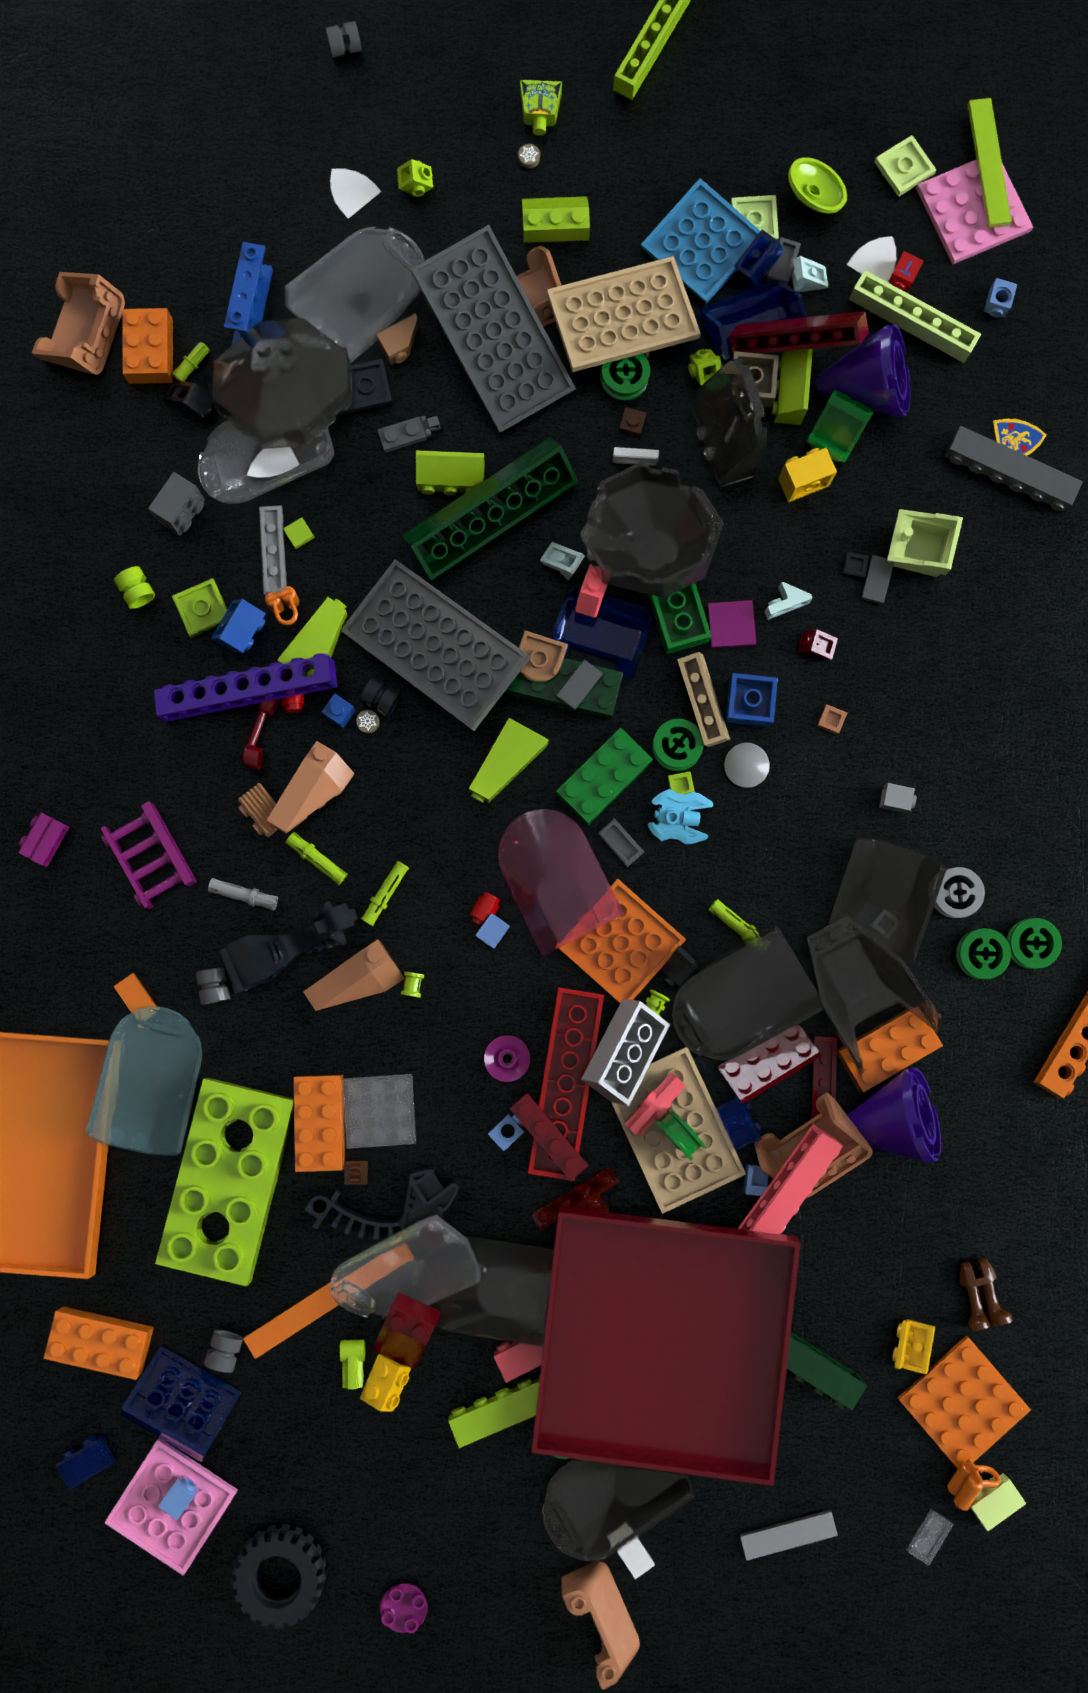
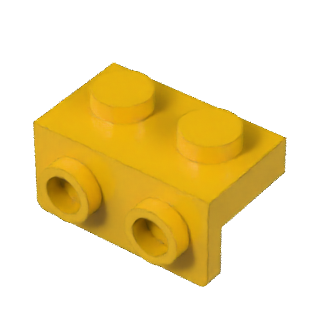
M909 1319L899 1324L897 1329V1338H900L899 1345L895 1347L893 1352L895 1368H904L922 1374L928 1373L935 1326Z
M378 1354L360 1399L380 1412H393L399 1404L403 1387L409 1380L411 1368L406 1365H400L382 1354Z

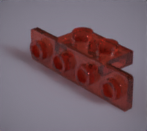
M612 1168L599 1172L595 1177L578 1185L577 1188L535 1212L532 1217L538 1229L542 1230L557 1221L560 1207L608 1212L609 1209L600 1194L619 1183Z

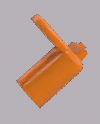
M286 586L280 592L267 593L265 602L271 612L275 614L277 621L285 626L295 623L298 617L296 607L300 603L295 590L292 587ZM285 606L293 611V617L287 621L280 617V613L284 611Z
M969 1458L961 1463L948 1483L947 1488L951 1494L955 1495L954 1503L961 1510H968L983 1486L997 1487L1001 1479L993 1468L975 1465L972 1458ZM979 1472L990 1473L995 1481L982 1480Z

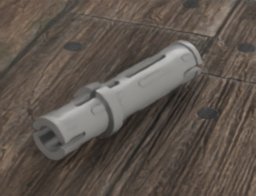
M214 878L210 880L208 892L244 901L249 903V906L254 907L257 905L273 911L277 906V896L259 892V889L256 888L253 890Z

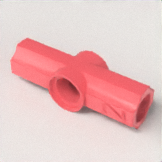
M670 1072L661 1084L642 1100L640 1107L626 1121L625 1125L640 1138L655 1120H659L671 1106L670 1103L684 1090L686 1085Z

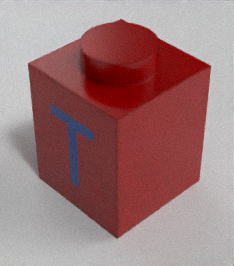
M904 251L888 283L902 291L908 292L923 260Z

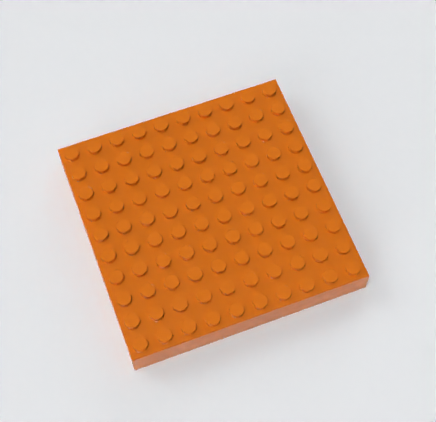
M0 1032V1272L89 1279L95 1275L119 1041Z

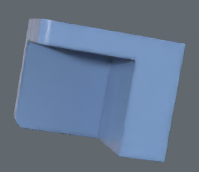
M490 914L475 936L494 949L510 926L494 914Z
M746 1164L743 1192L749 1195L761 1196L768 1187L769 1175L759 1165Z

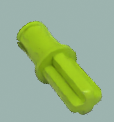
M198 343L188 356L183 357L184 360L172 375L178 381L184 382L194 369H198L197 365L207 355L209 348L204 343Z

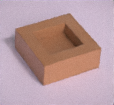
M826 704L817 727L838 735L847 712Z

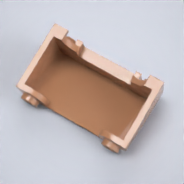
M59 272L55 287L57 295L64 300V304L52 339L46 337L37 339L32 354L47 362L88 374H100L106 363L125 306L124 296L98 274Z
M596 1561L562 1576L561 1582L562 1597L568 1610L578 1616L591 1612L601 1635L602 1650L600 1654L595 1655V1660L597 1662V1679L603 1690L614 1685L619 1680L637 1653L640 1642L609 1567L604 1562Z

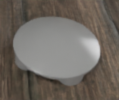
M741 743L734 746L728 752L724 761L726 775L734 784L742 788L757 786L766 778L769 772V759L765 751L759 746L752 743Z

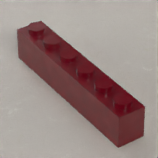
M862 311L738 324L729 334L733 354L734 351L762 354L857 345L863 342L869 331L866 313Z

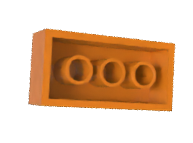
M916 1005L911 1006L839 1048L837 1056L857 1090L865 1092L943 1045L920 1006Z
M343 1075L294 1077L295 1172L344 1169Z
M63 1306L55 1311L44 1359L136 1380L143 1374L154 1327Z

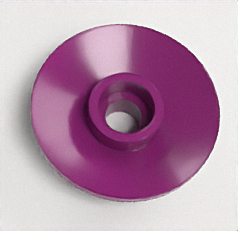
M509 1035L500 1036L494 1039L485 1051V1067L489 1074L499 1081H515L521 1078L528 1070L530 1064L529 1050L526 1044L517 1037ZM510 1054L512 1057L511 1062L505 1063L503 1056Z

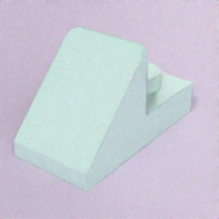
M802 256L793 259L794 270L792 271V280L795 292L828 288L825 266Z
M552 542L540 561L545 566L560 571L569 580L585 556L582 553Z
M781 582L778 588L783 600L778 598L769 602L765 614L769 620L809 604L812 596L810 593Z

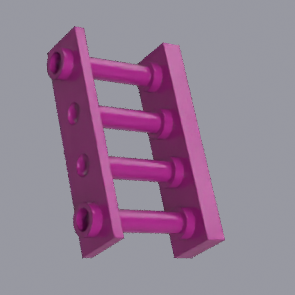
M148 801L141 805L144 810L141 813L142 816L114 832L106 826L102 827L103 835L101 838L107 847L112 848L136 892L134 898L138 905L151 909L153 905L149 899L178 883H184L190 887L197 883L155 805ZM145 824L152 825L155 832L152 833L151 837L124 852L122 851L117 842L118 839ZM157 843L164 846L166 851L163 852V856L133 871L128 859ZM167 863H173L177 870L174 872L175 875L144 891L139 879Z

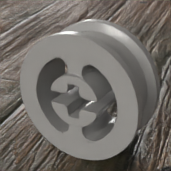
M956 867L944 870L933 879L930 886L932 905L940 914L946 917L961 918L970 916L981 907L984 900L985 890L980 877L967 868ZM957 876L964 879L969 884V887L965 883L960 882L949 884L944 889V884L949 878ZM953 891H961V895H953ZM970 897V901L962 909H954L945 902V898L950 903L965 902Z

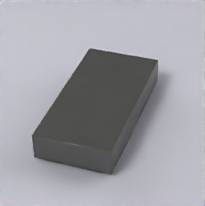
M780 237L766 280L787 287L794 267L793 259L797 258L801 243Z
M872 555L861 596L862 600L878 604L884 603L894 562H887L886 558Z
M584 660L557 694V697L573 710H576L603 673Z
M615 818L597 833L626 867L630 866L644 853L641 847Z

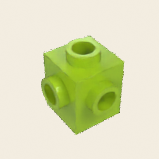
M411 159L397 168L400 190L419 197L433 188L430 166Z
M701 349L696 354L690 355L689 373L701 386L722 379L720 370L722 369L721 359L711 349Z

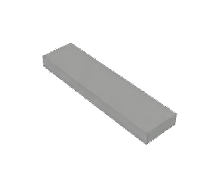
M282 506L259 507L263 591L265 596L269 592H280L282 588L287 586Z
M831 1510L739 1534L746 1560L838 1536Z

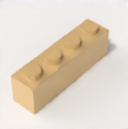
M697 652L677 659L704 745L711 747L730 740L703 654Z

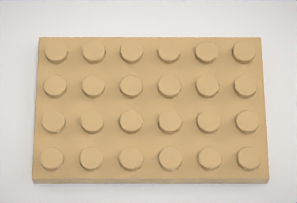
M674 256L547 289V297L572 372L699 339L701 335Z
M688 1047L652 1062L629 1106L611 1102L662 1214L746 1175ZM670 1072L686 1085L684 1090L670 1103V1108L693 1129L706 1145L704 1149L700 1147L692 1154L693 1159L691 1161L668 1139L662 1129L655 1123L657 1120L652 1123L640 1138L625 1125L626 1121L640 1107L642 1100L653 1089L655 1090ZM668 1110L659 1121H662L670 1114Z

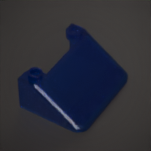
M572 587L568 589L551 639L568 644L565 655L568 653L569 648L572 647L619 662L617 669L623 672L622 676L634 679L653 618L652 612L647 608L604 595L597 617H591L575 611L581 588Z

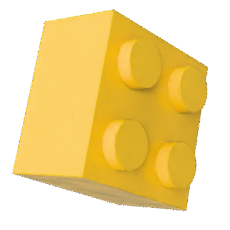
M815 448L807 452L804 457L798 458V456L788 459L778 479L788 502L828 487L837 471L827 448L821 450Z

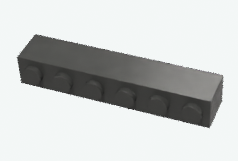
M960 426L955 433L945 454V457L949 458L952 463L969 467L972 472L984 474L990 477L993 482L1006 484L1015 492H1023L1030 495L1031 499L1038 502L1043 501L1057 511H1067L1073 505L1083 482L963 426Z

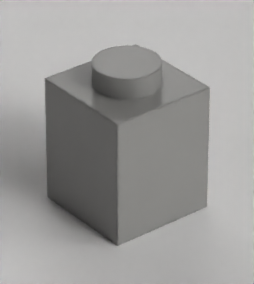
M887 783L883 786L879 808L902 813L911 811V808L915 807L917 796L914 795L915 788Z

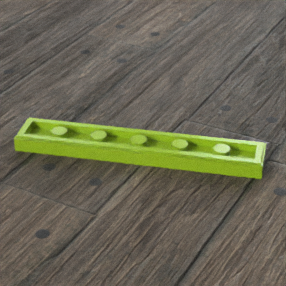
M991 98L970 100L968 110L988 228L1010 226L1012 220Z

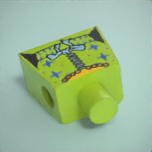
M521 80L520 90L524 123L526 125H533V133L535 135H544L546 133V126H554L556 123L562 95V82Z

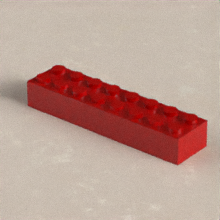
M558 987L539 1107L579 1153L590 1087L581 1079L596 1050L604 995ZM533 1137L528 1173L569 1180Z

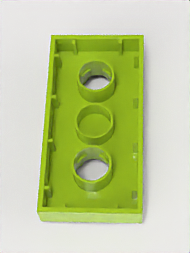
M211 1078L203 1079L155 1264L243 1286H248L252 1282L294 1116V1098ZM237 1119L247 1122L253 1132L252 1143L241 1150L232 1148L225 1137L227 1126L237 1121ZM214 1212L224 1215L229 1223V1234L219 1241L208 1239L202 1230L203 1218Z

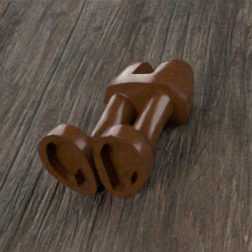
M986 1257L977 1259V1266L981 1277L975 1279L969 1261L960 1263V1285L966 1287L971 1306V1317L968 1321L969 1330L978 1331L989 1328L990 1324L997 1326L1011 1323L1013 1319L1010 1312L1001 1309L993 1284L997 1277ZM978 1286H982L988 1310V1318L985 1315L982 1307Z

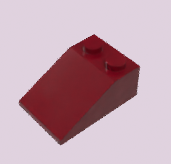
M398 1292L372 1350L415 1370L441 1311Z

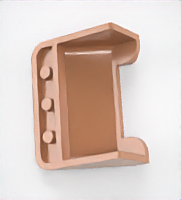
M538 246L527 255L529 270L516 277L544 327L555 322L547 297V289L561 286L550 251L542 246Z
M827 1092L816 1101L817 1110L820 1112L816 1117L781 1140L775 1137L773 1133H767L754 1141L760 1168L773 1179L813 1123L833 1135L843 1145L839 1155L833 1159L826 1169L824 1176L818 1180L811 1194L806 1198L825 1188L869 1159L872 1155L869 1143L837 1101Z

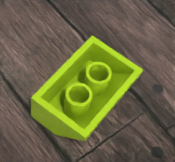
M587 197L522 199L524 243L589 240L590 220Z
M813 349L784 351L780 359H778L776 401H774L771 408V414L775 415L774 423L801 425L808 410Z
M416 450L417 490L423 494L430 495L435 492H443L445 495H456L457 493H467L485 481L484 453Z

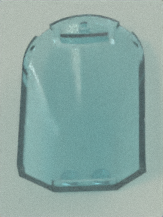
M154 1006L138 1009L119 1022L108 1042L85 1135L105 1145L148 1155L178 1156L181 1153L202 1060V1047L199 1036L196 1035L190 1025L191 1023L184 1016L171 1009Z

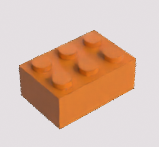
M123 309V375L128 383H173V319L168 309Z

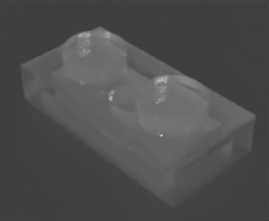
M931 1509L907 1551L929 1566L954 1524Z

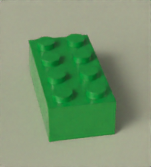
M620 728L556 791V796L588 826L651 764L653 759Z

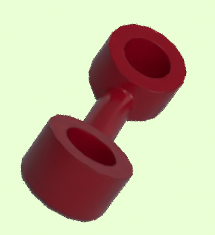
M281 699L259 704L256 719L242 753L245 767L257 771L261 769L263 751L262 748L256 747V743L266 715L271 716L275 713Z

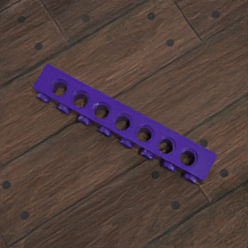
M319 653L313 655L312 658H294L291 662H275L264 668L251 667L248 668V671H231L226 673L225 676H207L204 678L205 680L200 681L187 680L183 684L176 686L171 684L164 685L161 689L154 690L156 716L168 722L336 688L338 686L335 662L328 654ZM314 669V673L307 677V673ZM292 674V678L289 681H285L286 677ZM270 678L269 684L264 686L265 680ZM249 683L248 687L242 690L243 685ZM227 687L226 692L221 695L222 689ZM205 692L204 697L199 699L200 694ZM184 696L182 702L178 703L179 698Z

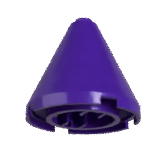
M896 324L884 326L821 372L818 379L815 380L817 392H820L824 397L830 398L836 389L876 412L893 417L907 416L906 412H909L910 376L909 367L905 366L903 354L906 353L898 326Z
M918 1068L904 1070L847 1114L871 1148L926 1163L939 1160L938 1157L934 1158V1156L941 1155V1136L935 1105L931 1106L927 1094L931 1092L924 1075Z

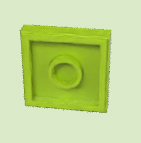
M213 578L172 596L190 638L217 627L227 611Z

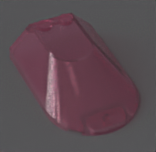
M538 809L522 814L507 827L499 845L498 859L500 869L542 956H546L563 945L625 916L585 834L573 819L555 810Z

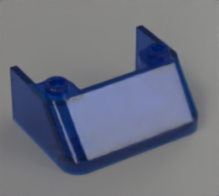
M781 281L759 286L704 306L700 310L713 348L725 360L730 359L729 353L732 352L729 334L738 324L806 317L803 296Z

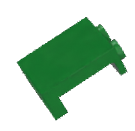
M835 389L806 442L813 449L819 448L821 450L827 448L831 459L845 463L875 410Z

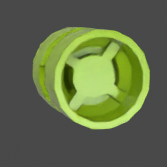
M138 566L125 569L114 578L119 591L124 592L123 598L130 609L144 606L155 597L150 584L145 583L146 577Z

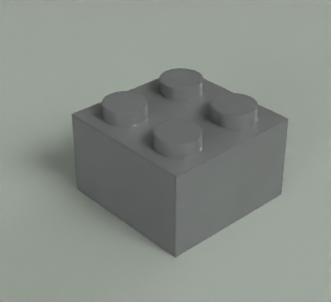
M173 472L148 509L160 524L181 536L183 532L190 528L194 515L200 513L203 509L205 499L196 485Z

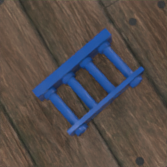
M242 243L224 324L225 329L235 330L232 342L234 349L255 352L273 273L272 266L262 264L266 249L263 245Z

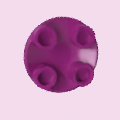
M398 1584L391 1587L384 1594L380 1603L382 1623L395 1632L414 1633L427 1615L428 1605L425 1595L419 1588L411 1584Z

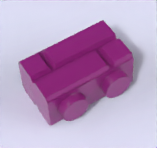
M40 813L39 816L36 815L30 823L31 830L28 836L25 835L20 840L18 845L20 850L18 853L47 867L67 833L69 826L44 813Z

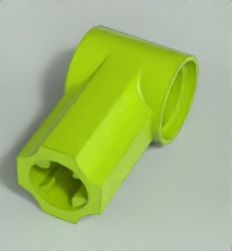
M341 1340L340 1361L342 1362L343 1388H363L365 1340Z

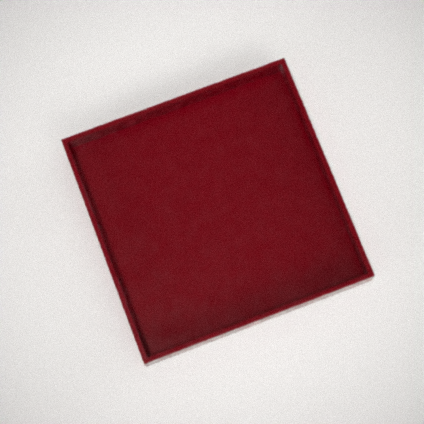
M560 1207L532 1453L774 1486L800 1252L799 1238L790 1235Z

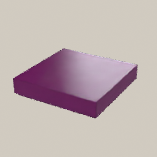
M753 600L708 603L709 629L712 636L710 639L711 649L756 645Z

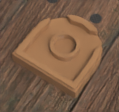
M524 631L519 649L531 658L520 673L532 682L542 683L551 680L558 674L568 644Z

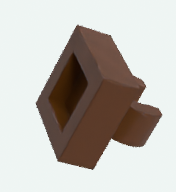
M345 1160L344 1185H367L368 1160Z

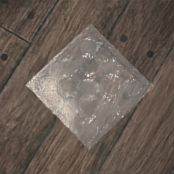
M412 1074L343 1079L347 1149L417 1143Z

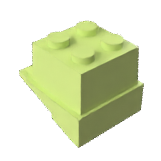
M899 509L887 562H894V567L934 577L940 574L946 575L952 567L963 517Z

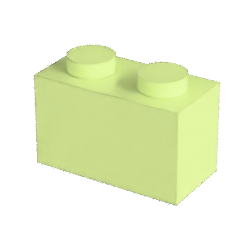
M1004 1473L999 1475L1001 1481L997 1487L984 1486L970 1506L979 1522L987 1531L1026 1504L1011 1480ZM994 1477L990 1478L989 1481H995Z

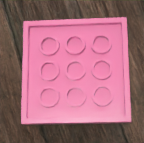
M977 160L917 185L916 190L952 264L1031 232L1033 229V225L1003 164L1012 220L1010 226L988 228Z
M159 1438L104 1523L184 1576L238 1489ZM180 1476L183 1478L187 1477L195 1482L196 1488L199 1491L179 1519L175 1520L158 1505Z

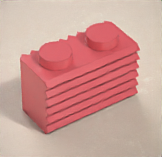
M595 564L589 565L575 608L576 612L597 617L610 577V569Z

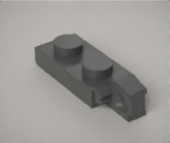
M419 416L378 429V434L384 452H390L427 440V437L431 436L432 431L441 429L437 416L427 419L425 416Z

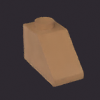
M416 314L376 334L378 343L390 365L401 363L410 355L419 328Z

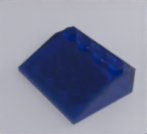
M160 1346L122 1406L120 1415L202 1462L242 1392Z

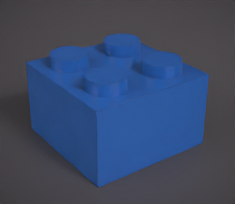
M243 599L233 600L211 639L233 653L248 651L254 642L252 637L255 631L259 632L265 623L263 618L266 613Z
M732 673L729 678L725 722L770 727L774 723L778 678Z

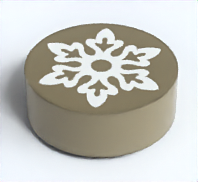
M533 144L523 145L518 152L519 163L525 168L536 167L540 161L539 149Z
M371 710L362 711L356 719L357 726L363 733H373L379 727V718Z

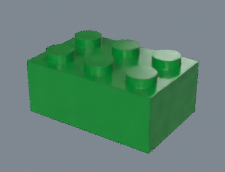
M692 573L648 585V598L666 655L709 643L712 636Z

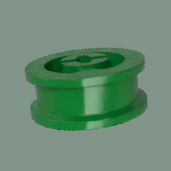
M639 354L602 364L600 373L602 388L610 397L616 400L630 401L636 399L647 387L650 376L649 362L644 354ZM617 364L614 381L609 370ZM636 367L640 373L641 378L638 382L632 384L635 377L634 371Z
M672 719L659 727L653 740L652 749L655 759L662 767L671 771H684L691 768L698 761L703 751L704 742L701 732L695 724L685 719ZM672 731L685 732L693 741L694 749L689 748V740L686 737L681 747H678L673 754V757L684 756L685 759H672L665 754L662 748V741H666L667 751L670 753L674 744L681 740L683 734H671Z
M1041 918L1025 919L1016 923L1010 929L1006 938L1011 949V959L1017 965L1027 969L1044 968L1051 965L1058 958L1062 948V940L1057 928L1049 921ZM1027 929L1028 934L1021 941L1045 942L1048 940V949L1043 957L1040 958L1039 954L1047 946L1034 947L1033 945H1024L1021 948L1028 954V957L1022 953L1019 940L1024 930ZM1040 930L1046 935L1047 940L1044 935L1040 934Z
M987 928L977 929L966 933L960 939L956 948V960L961 970L968 976L975 979H991L1001 975L1007 969L1011 960V949L1006 938L999 932ZM977 939L978 944L971 949V952H996L995 948L989 944V940L995 944L998 958L992 968L989 969L988 965L995 960L996 956H971V959L978 965L977 968L970 962L968 952L974 940Z
M670 1108L668 1110L670 1114L662 1121L657 1120L655 1123L662 1129L668 1139L691 1161L693 1159L692 1154L700 1147L704 1149L706 1145L693 1129Z

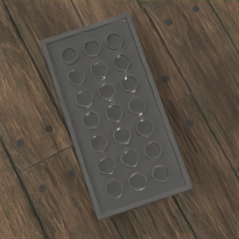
M489 225L410 269L498 433L576 389Z
M396 559L341 629L349 638L473 731L476 730L531 658L524 651Z

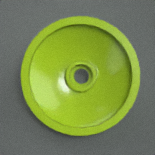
M800 158L791 165L788 172L790 186L796 197L804 205L820 213H835L842 209L847 200V191L843 181L833 169L813 158Z

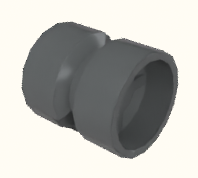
M356 21L344 23L342 28L338 25L326 27L333 58L343 56L345 51H348L350 54L362 51ZM348 34L350 42L344 44L342 35Z
M224 967L196 972L197 985L202 988L199 991L201 1005L230 1000L229 987L224 984L227 981Z
M214 1330L210 1341L212 1349L207 1351L204 1365L219 1372H233L237 1361L235 1353L240 1351L243 1338L229 1331Z

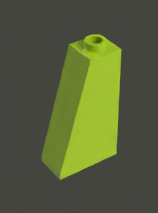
M327 597L278 658V662L288 663L294 658H312L313 655L319 653L328 654L332 657L342 632L341 629L348 617L345 610L346 606L338 599L333 601ZM314 669L307 673V677L314 673Z
M509 718L469 787V791L472 793L471 797L482 803L484 800L490 802L547 747L549 740Z

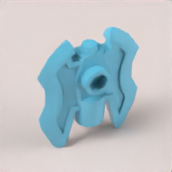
M671 789L661 792L653 798L652 803L654 805L660 804L661 806L654 812V817L657 818L658 823L649 822L648 827L659 840L677 839L684 844H694L708 838L707 834L688 826H699L700 812L691 810L710 808L713 806L712 801L696 792L678 794Z

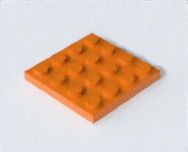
M617 879L557 948L621 1003L622 999L633 1000L670 959L675 949L681 946L686 939Z
M967 1336L929 1368L927 1374L919 1377L897 1397L957 1469L961 1463L969 1458H972L973 1462H975L1031 1411Z

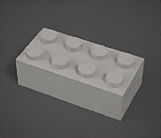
M622 999L581 1080L609 1101L629 1106L670 1024L641 1001Z

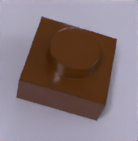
M625 407L619 431L641 436L647 413Z

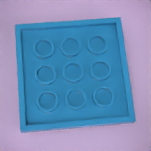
M699 179L643 241L641 248L656 261L674 256L683 284L707 304L765 239V234L702 179Z

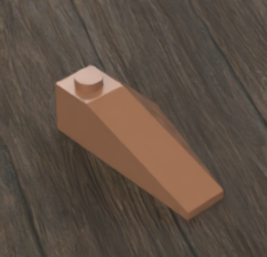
M316 741L266 822L284 833L289 832L304 821L312 812L323 807L331 798L342 793L354 776L353 771L336 752Z
M376 940L303 992L315 1011L386 992L405 978L382 943Z

